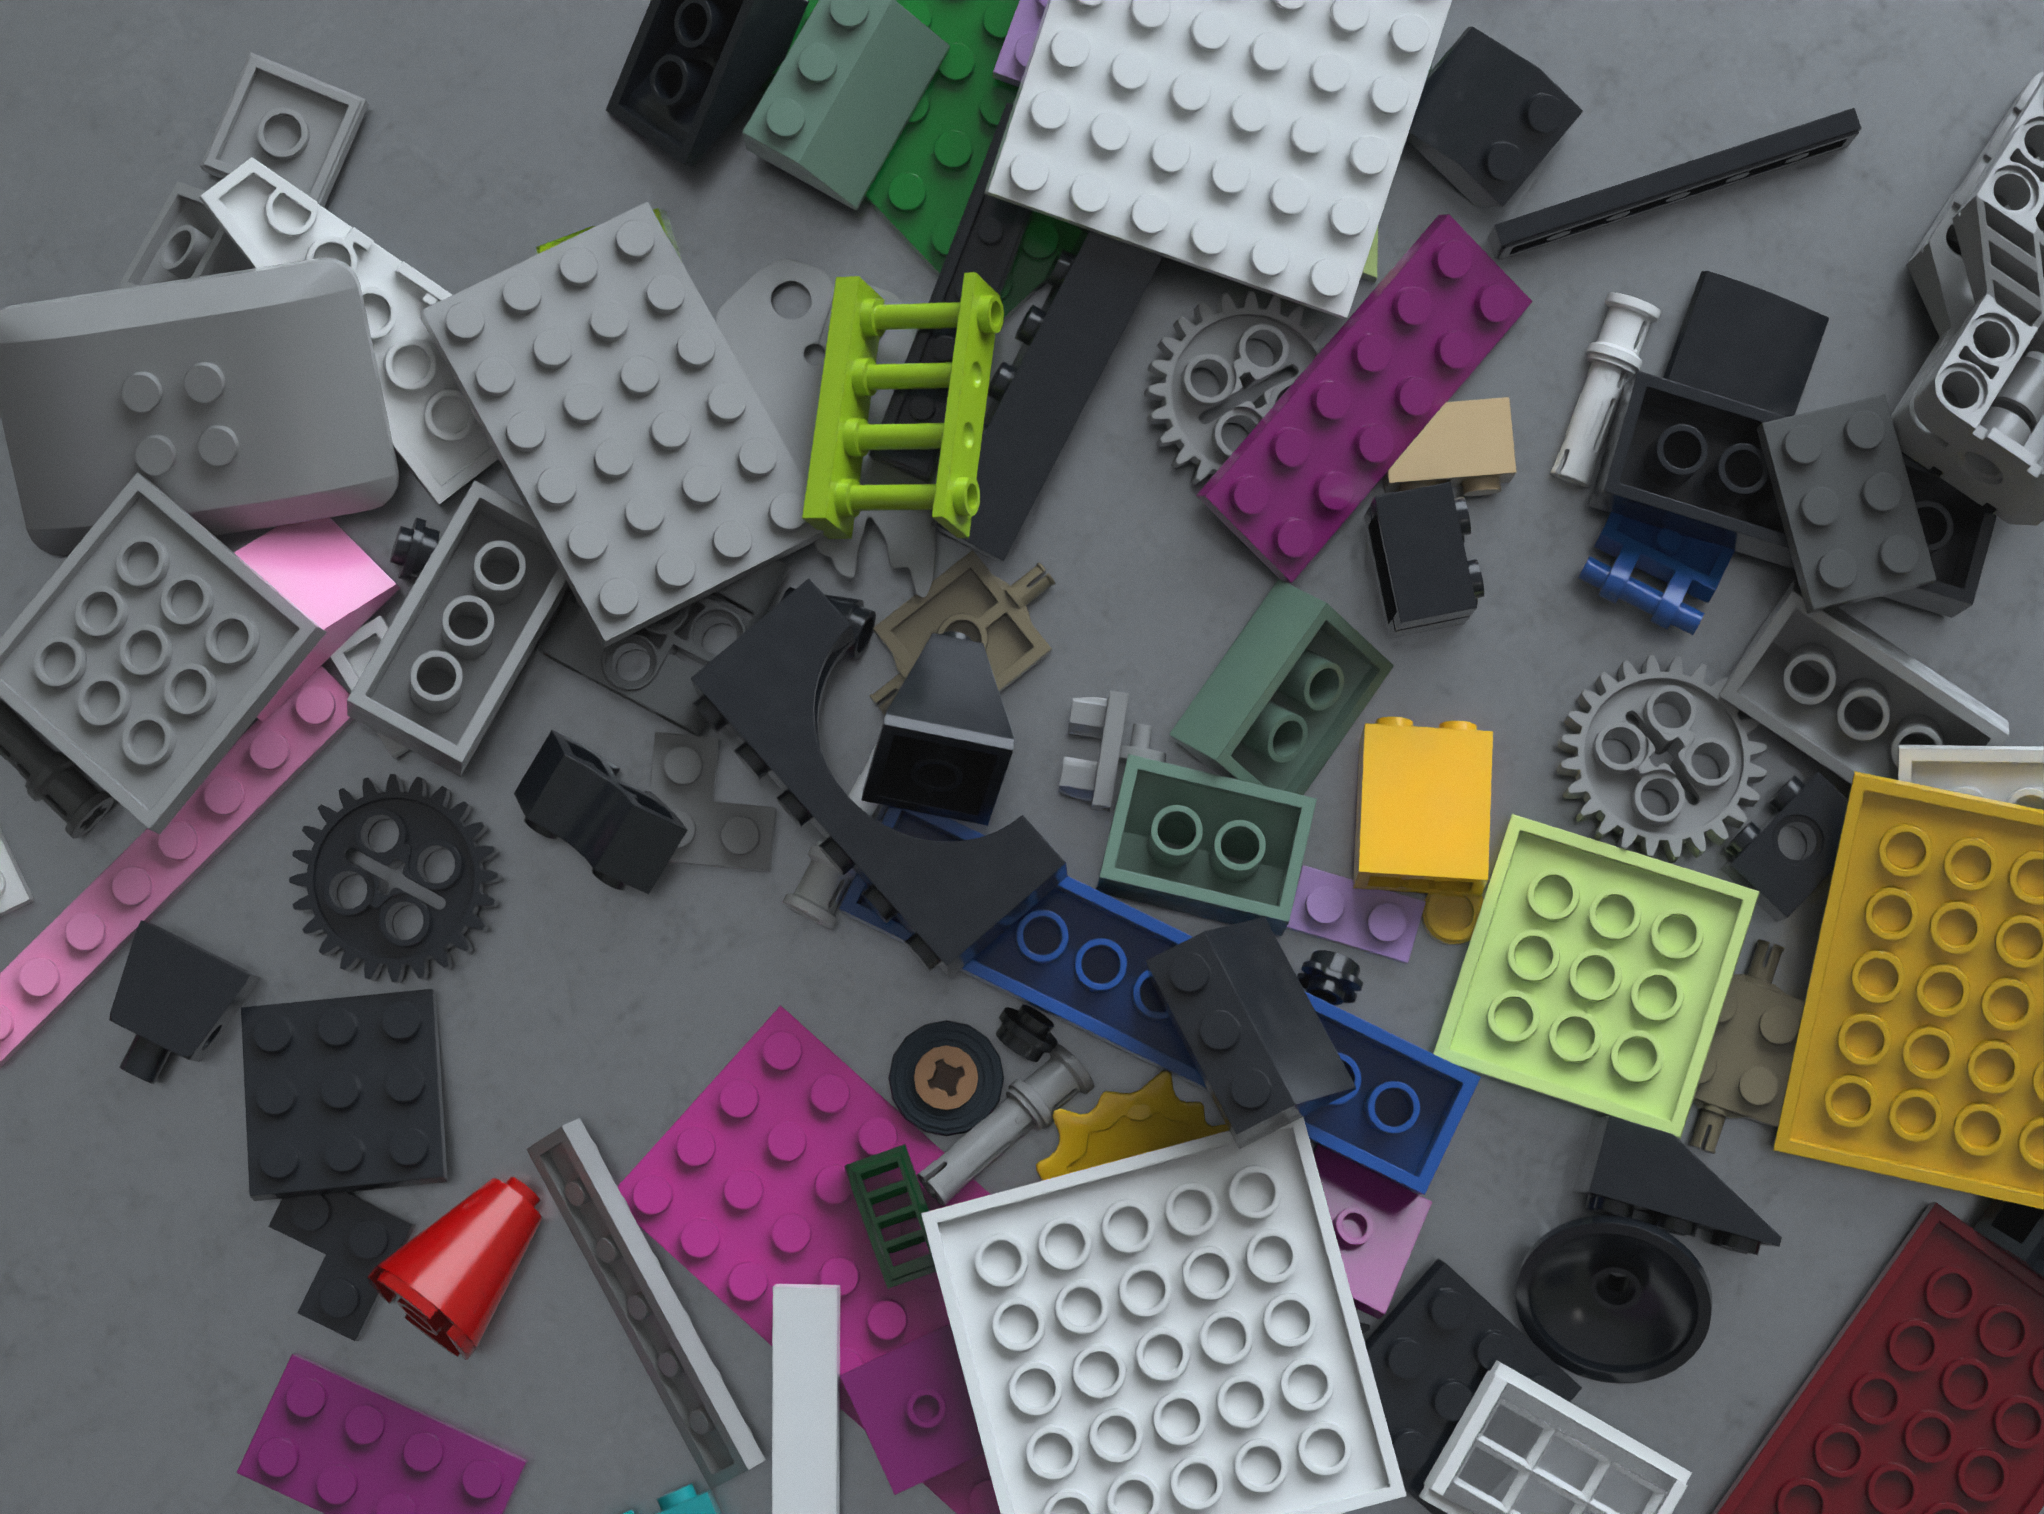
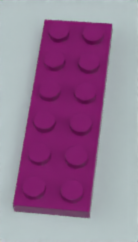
M1450 214L1438 215L1196 496L1280 580L1292 583L1533 301Z

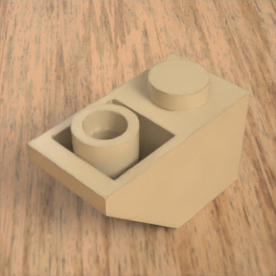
M1509 397L1446 402L1387 471L1383 479L1384 493L1400 492L1451 482L1452 487L1463 486V495L1482 496L1501 492V483H1509L1517 473Z

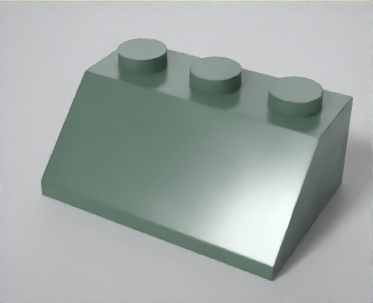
M819 0L742 132L746 149L857 211L949 52L950 45L895 0Z
M1278 579L1169 735L1201 763L1220 776L1304 795L1394 665L1328 603Z
M1128 754L1096 890L1107 895L1229 924L1265 917L1273 933L1282 936L1290 921L1317 798Z

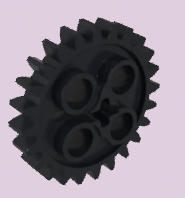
M396 774L389 775L385 792H380L373 780L365 778L363 779L362 798L357 800L354 795L342 788L338 790L343 806L339 812H335L322 804L318 807L320 815L327 823L322 830L310 826L303 827L302 831L314 842L312 850L293 851L292 856L308 864L307 873L289 877V883L307 888L308 895L292 904L293 909L302 912L313 911L315 917L302 930L309 936L322 932L327 934L319 949L322 955L329 956L340 948L344 949L340 963L341 969L349 972L363 959L365 960V979L374 981L379 975L382 966L386 965L391 981L401 983L404 977L405 966L411 965L417 977L424 980L428 978V960L434 958L443 968L450 969L452 962L447 949L454 945L468 953L473 950L470 941L464 935L468 928L487 932L489 927L476 914L479 907H497L498 901L484 894L483 886L500 881L501 875L494 871L483 869L482 863L494 857L498 852L493 846H477L475 841L488 829L483 822L473 823L468 826L463 824L472 808L468 803L463 801L450 810L446 808L450 798V790L446 787L441 786L429 799L426 797V780L421 777H416L408 792H403L401 780ZM381 819H392L399 828L397 843L386 852H374L368 843L370 828ZM350 848L356 849L393 870L400 868L404 862L405 866L402 874L413 882L443 897L446 901L445 907L443 909H436L399 888H393L389 895L385 894L389 886L386 880L349 861L345 856L346 851ZM436 850H449L455 859L453 874L442 883H430L424 874L423 865L425 859ZM359 874L367 884L366 898L359 906L352 909H344L337 899L336 891L338 885L343 878ZM406 905H416L423 914L422 929L417 936L407 940H400L392 929L394 914Z

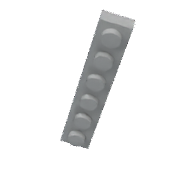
M578 1118L561 1126L527 1148L526 1150L710 1489L712 1490L765 1461L752 1431L741 1416L722 1380L720 1372L709 1357L692 1325L689 1315L678 1300L661 1268L658 1258L652 1252L630 1211L627 1201L621 1195L599 1154L596 1144L590 1138L581 1119Z

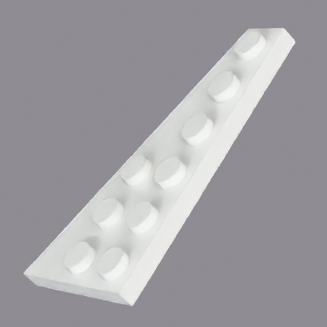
M253 157L199 196L200 200L253 268L317 258H336L348 264L356 273L361 285L394 450L436 504H441L498 460L495 451L421 320V310L452 296L451 293L404 261H400L355 227L349 226L317 204V201Z

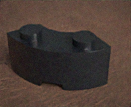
M551 730L514 792L525 815L524 822L544 837L553 840L559 837L571 845L592 866L591 871L593 875L606 885L617 890H625L627 885L649 895L688 830L677 815L651 791L643 792L617 780L616 775L620 770L619 767L576 741Z

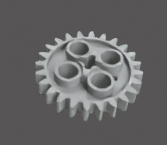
M1248 291L1243 297L1240 308L1236 309L1230 295L1224 293L1218 298L1217 314H1214L1208 305L1201 302L1194 308L1197 326L1182 316L1173 324L1181 341L1165 336L1159 341L1158 348L1169 360H1153L1148 365L1147 370L1154 376L1162 379V383L1151 385L1144 391V397L1161 401V407L1147 417V422L1154 424L1166 423L1168 431L1158 439L1156 445L1158 447H1165L1174 443L1177 445L1180 451L1172 461L1171 466L1174 469L1182 466L1189 460L1196 465L1191 481L1193 484L1199 483L1209 473L1214 475L1234 452L1223 443L1221 437L1223 425L1226 423H1237L1243 426L1248 434H1250L1275 405L1278 395L1288 390L1326 346L1320 347L1316 342L1324 327L1322 322L1316 323L1306 330L1299 325L1304 312V307L1301 305L1286 317L1280 314L1281 300L1278 296L1274 295L1264 309H1259L1255 292ZM1248 339H1262L1270 345L1274 354L1272 366L1259 367L1249 360L1245 351ZM1292 366L1296 369L1295 377L1266 390L1254 403L1251 401L1244 402L1208 424H1203L1199 421L1201 413L1228 401L1242 387L1250 389L1286 367ZM1201 367L1213 371L1220 384L1219 393L1216 396L1207 397L1196 392L1190 380L1193 369Z
M1649 655L1643 664L1642 674H1638L1634 666L1626 660L1618 668L1619 683L1605 672L1599 675L1595 683L1601 696L1586 689L1581 692L1577 701L1586 713L1569 711L1564 720V723L1578 734L1562 735L1557 744V748L1573 754L1574 757L1562 761L1557 768V774L1574 776L1576 778V781L1566 789L1563 796L1565 799H1584L1586 804L1577 815V821H1586L1594 816L1601 821L1594 839L1599 841L1613 831L1619 835L1617 847L1627 850L1633 842L1640 843L1641 854L1652 858L1657 847L1663 846L1669 863H1675L1680 857L1682 844H1686L1695 858L1700 857L1706 851L1704 835L1718 846H1721L1729 838L1724 823L1739 829L1748 818L1738 805L1754 807L1761 797L1746 784L1759 783L1767 775V770L1751 764L1750 760L1762 756L1767 750V745L1748 741L1747 736L1754 732L1761 723L1751 718L1740 720L1738 716L1740 709L1719 696L1728 678L1724 677L1710 687L1704 683L1706 676L1705 664L1701 663L1691 676L1683 674L1681 657L1675 656L1666 672H1661L1655 656ZM1658 703H1667L1674 706L1682 717V726L1678 728L1662 726L1653 714V706ZM1631 713L1639 720L1640 730L1634 724L1628 723L1626 714ZM1607 739L1623 741L1628 745L1632 753V761L1627 764L1611 762L1602 750V741ZM1668 751L1674 759L1670 765L1663 763L1658 767L1650 761V757L1654 752L1660 755ZM1696 754L1712 756L1720 767V778L1708 780L1698 775L1692 766V756ZM1647 789H1655L1662 792L1670 803V813L1657 816L1648 812L1641 802V792ZM1684 789L1697 797L1698 803L1696 805H1692L1686 800Z

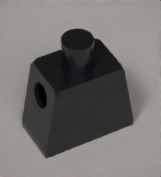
M141 920L136 929L109 1018L113 1023L136 1034L119 1068L146 1082L155 1084L170 1052L188 1060L199 1062L256 988L261 977L153 923Z

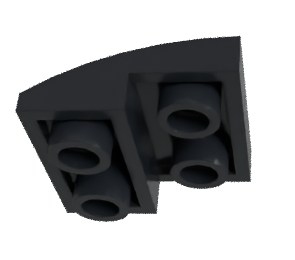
M1701 271L1663 378L1787 417L1794 416L1829 317L1750 284L1710 271Z

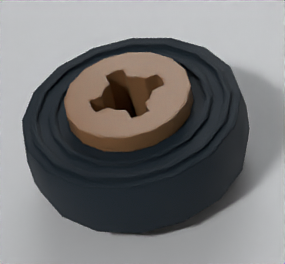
M948 1020L925 1024L906 1036L893 1055L888 1077L892 1100L903 1117L923 1132L941 1136L967 1133L981 1120L990 1115L1000 1101L1004 1083L1000 1056L988 1037L968 1024Z

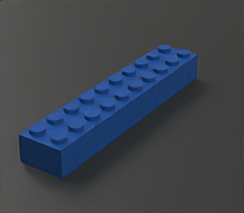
M889 806L881 822L901 833L933 841H963L985 836L950 818ZM856 873L839 907L841 913L904 943L911 934L896 917L885 923L874 912L861 895L868 886ZM1068 876L959 970L1209 1092L1149 978L1145 961L1192 938V936ZM1305 992L1356 1086V1090L1304 1116L1310 1142L1315 1145L1318 1144L1418 1195H1425L1481 1077Z

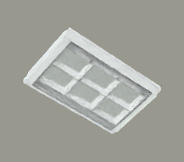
M1496 1360L1492 1369L1488 1370L1423 1483L1425 1486L1419 1497L1448 1514H1672L1688 1486L1686 1483L1692 1472Z

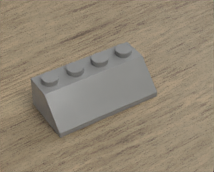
M1794 579L1761 626L1719 693V696L1851 784L1854 771L1898 780L1899 745L2002 746L2009 737L2008 720L1840 608L1833 607L1807 614L1800 586L1796 579Z

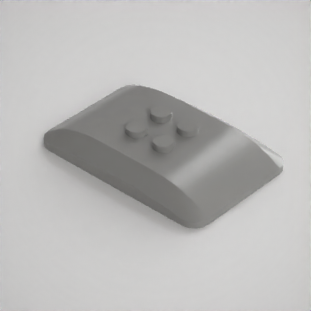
M317 258L11 305L0 310V416L26 529L32 542L40 550L52 555H69L136 473L151 481L214 536L373 510L386 504L396 492L399 485V470L361 285L356 273L349 265L336 258Z

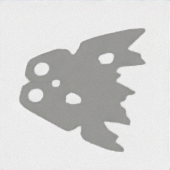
M785 258L766 265L739 288L719 308L716 314V324L807 483L824 361L819 365H811L804 358V350L807 346L818 344L819 342V345L826 351L834 287L826 272L820 268ZM788 281L803 285L809 291L811 297V307L808 312L801 318L794 320L779 316L771 304V295L774 289L781 283ZM869 285L885 300V304H903L895 294ZM886 330L883 337L879 340L876 363L905 364L913 344L912 330ZM895 389L877 390L876 394L871 396L868 424L882 423ZM871 450L863 457L860 485L926 484L924 480L906 474L902 470L870 459L869 453ZM931 510L860 511V514L854 519L852 539H828L823 537L814 542L819 553L830 556L833 559L836 570L842 576L853 578L856 571L858 548L864 533L866 520L870 517L885 537L891 567L893 569L907 567L910 570L912 582L918 596L924 598L929 592L932 584L936 553V528L931 526L934 519L932 518Z

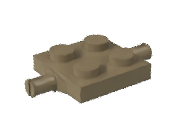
M973 550L932 581L926 597L922 598L917 594L873 628L874 633L893 655L899 674L875 693L870 694L869 697L877 706L895 691L898 693L932 633L942 634L949 631L963 633L969 636L972 641L984 644L1000 693L1052 652V648L1033 626L1026 605L1049 587L1055 585L1054 579L1048 573L1028 588L1046 573V569L1038 562L1034 568L1010 586L1007 582L993 575ZM897 693L879 706V710L884 716Z
M1758 939L1748 974L1733 975L1693 1099V1104L1701 1109L1691 1142L1688 1145L1700 1149L1707 1127L1710 1126L1703 1151L1708 1153H1716L1715 1149L1726 1118H1747L1776 1129L1779 1125L1805 1001L1787 995L1775 984H1772L1781 954L1785 948L1773 944L1766 966L1763 967L1770 942Z

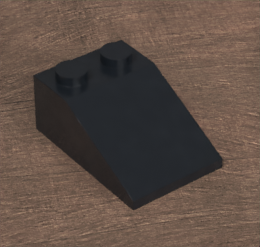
M651 0L606 107V111L682 164L694 166L784 61L809 1Z

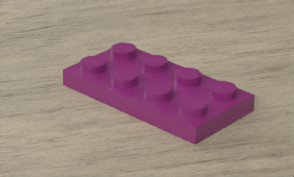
M294 1353L286 1365L236 1473L324 1514H505L529 1460Z

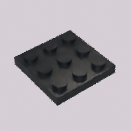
M433 989L241 1007L249 1193L254 1201L448 1182L437 998Z
M1439 1258L1365 1341L1405 1491L1431 1514L1448 1513L1419 1497L1425 1486L1423 1483L1488 1370L1492 1369L1496 1360L1569 1402L1582 1389L1577 1382ZM1499 1404L1482 1435L1523 1457L1536 1442L1543 1428ZM1475 1446L1458 1478L1490 1495L1513 1467Z

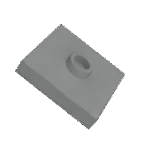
M250 52L200 167L204 172L223 179L253 157L317 201V204L324 208L369 104L364 98Z

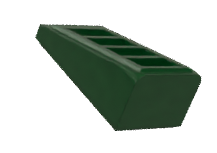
M906 1144L845 1165L844 1169L887 1289L936 1272L921 1213L928 1212L929 1209ZM900 1168L904 1180L870 1192L867 1191L864 1180ZM907 1192L909 1193L912 1205L876 1217L873 1204ZM915 1217L918 1218L920 1230L885 1242L881 1229ZM926 1241L930 1254L897 1266L893 1265L890 1257L891 1253Z

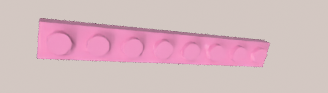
M322 665L264 722L258 719L237 740L161 834L147 828L0 973V1068L135 936L136 929L141 920L149 922L354 720L347 716V699L350 693Z

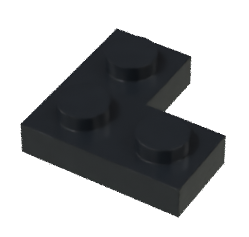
M351 1192L282 1198L268 1227L326 1254L297 1313L353 1341H359L380 1298L378 1292L369 1283L367 1276L378 1264L407 1243L416 1224Z

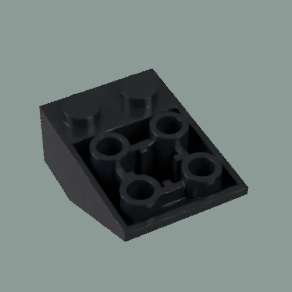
M1612 1116L1592 1119L1572 1191L1588 1196L1586 1209L1606 1215L1632 1218L1634 1210L1650 1214L1648 1223L1668 1233L1684 1237L1685 1235L1695 1237L1697 1228L1713 1232L1710 1240L1711 1245L1746 1255L1748 1253L1758 1255L1760 1246L1780 1247L1782 1237L1674 1134Z

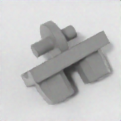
M1110 690L1108 699L1083 697L1073 698L1068 734L1100 738L1102 742L1098 762L1071 757L1063 758L1058 792L1079 800L1092 801L1091 810L1110 813L1118 762L1126 763L1128 754L1166 763V753L1149 749L1152 726L1134 723L1130 746L1121 745L1129 693Z

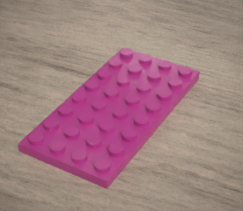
M780 1005L617 1186L621 1195L627 1201L637 1224L771 1346L773 1286L775 1284L840 1285V1375L950 1324L937 1272L887 1289L844 1166L906 1144L915 1172L918 1174L942 1156L944 1152L918 1128L907 1121L898 1110ZM900 1168L868 1178L864 1182L867 1191L870 1192L904 1179ZM972 1179L945 1206H942L937 1202L936 1198L933 1199L920 1183L929 1211L991 1195L978 1182ZM907 1192L873 1204L876 1217L912 1205V1202ZM915 1217L881 1229L886 1242L920 1230L921 1227L918 1218ZM925 1241L891 1253L890 1257L893 1265L897 1266L930 1254ZM840 1377V1408L864 1429ZM985 1453L922 1482L956 1514H1000Z

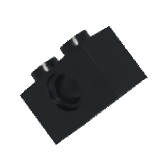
M1819 772L1807 777L1803 782L1794 775L1768 802L1776 810L1760 828L1752 821L1749 822L1725 847V850L1733 857L1721 870L1736 884L1759 891L1760 895L1757 904L1776 922L1788 918L1834 868L1848 799ZM1784 826L1796 827L1805 835L1807 851L1801 860L1790 859L1781 852L1778 845V836Z

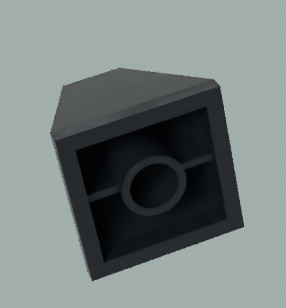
M955 631L942 634L932 633L885 714L864 784L861 801L988 826L1014 750L1015 739L983 643L972 641L969 636Z

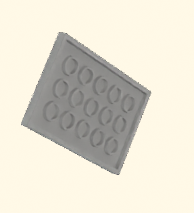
M648 202L421 310L423 324L603 648L825 537L823 535L824 531L816 530L802 519L807 483Z

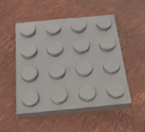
M136 473L0 638V697L149 830L161 834L326 634V631L151 481Z

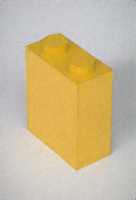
M1403 717L1378 718L1375 724H1364L1359 741L1354 889L1481 897L1488 882L1493 731L1477 730L1476 724L1467 721H1446L1440 723L1439 728L1413 726L1412 720Z

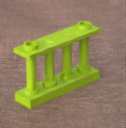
M976 272L964 273L960 302L885 304V300L859 276L836 277L802 519L816 530L824 531L823 535L828 539H852L854 519L860 514V511L932 510V518L956 538H969L971 518L977 513L980 504L977 472L995 334L1001 331L1004 321V310L1000 295ZM957 328L952 362L876 363L879 338L886 330ZM949 388L944 423L868 424L871 396H874L877 390ZM941 449L936 484L860 485L863 457L868 454L869 450Z

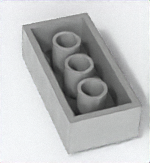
M474 480L347 699V716L459 777L464 772L569 588L566 579L525 507Z

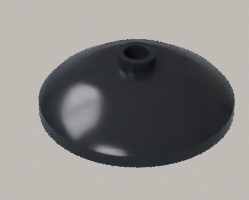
M1597 1215L1583 1217L1566 1222L1550 1230L1528 1251L1522 1262L1516 1285L1517 1312L1523 1328L1531 1341L1552 1361L1564 1369L1591 1380L1607 1383L1644 1382L1675 1371L1692 1358L1701 1347L1708 1333L1712 1316L1713 1300L1710 1283L1702 1265L1694 1254L1681 1241L1663 1229L1641 1220L1623 1216ZM1611 1273H1620L1626 1277H1616Z

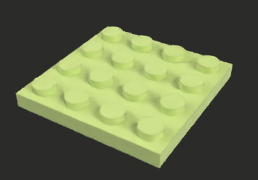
M1512 814L1433 1054L1463 1069L1607 1116L1665 1131L1681 1139L1760 893L1754 889Z

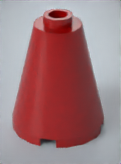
M511 1176L506 1183L492 1178L378 1264L367 1276V1279L378 1294L389 1304L397 1295L401 1297L397 1304L407 1313L404 1318L414 1327L457 1357L461 1354L465 1360H468L480 1343L542 1221V1216L535 1209L541 1200L528 1186L515 1177Z

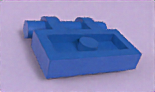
M1611 512L1594 547L1616 557V560L1611 567L1589 556L1578 578L1601 589L1598 595L1615 604L1619 598L1651 614L1650 621L1665 629H1668L1671 624L1694 635L1704 613L1683 603L1682 600L1685 594L1688 593L1709 603L1735 550ZM1634 567L1668 583L1664 593L1631 577L1630 575Z

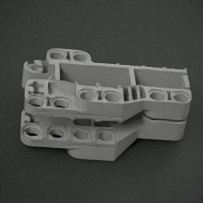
M2044 72L2038 73L2021 90L1961 186L1949 197L1907 263V267L1940 338L1891 416L1899 446L1903 453L1928 470L1934 466L1943 473L1940 478L1981 506L1989 503L1996 509L1993 514L2006 523L2036 526L2044 521V233L2040 230H2044ZM2025 145L2035 150L2034 158L2028 153ZM1947 240L1956 243L1960 247L1962 256L1955 254L1949 248Z

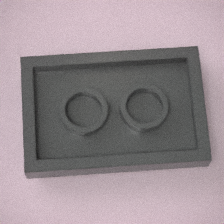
M1885 394L1764 422L1756 428L1807 614L1929 585L1937 580Z

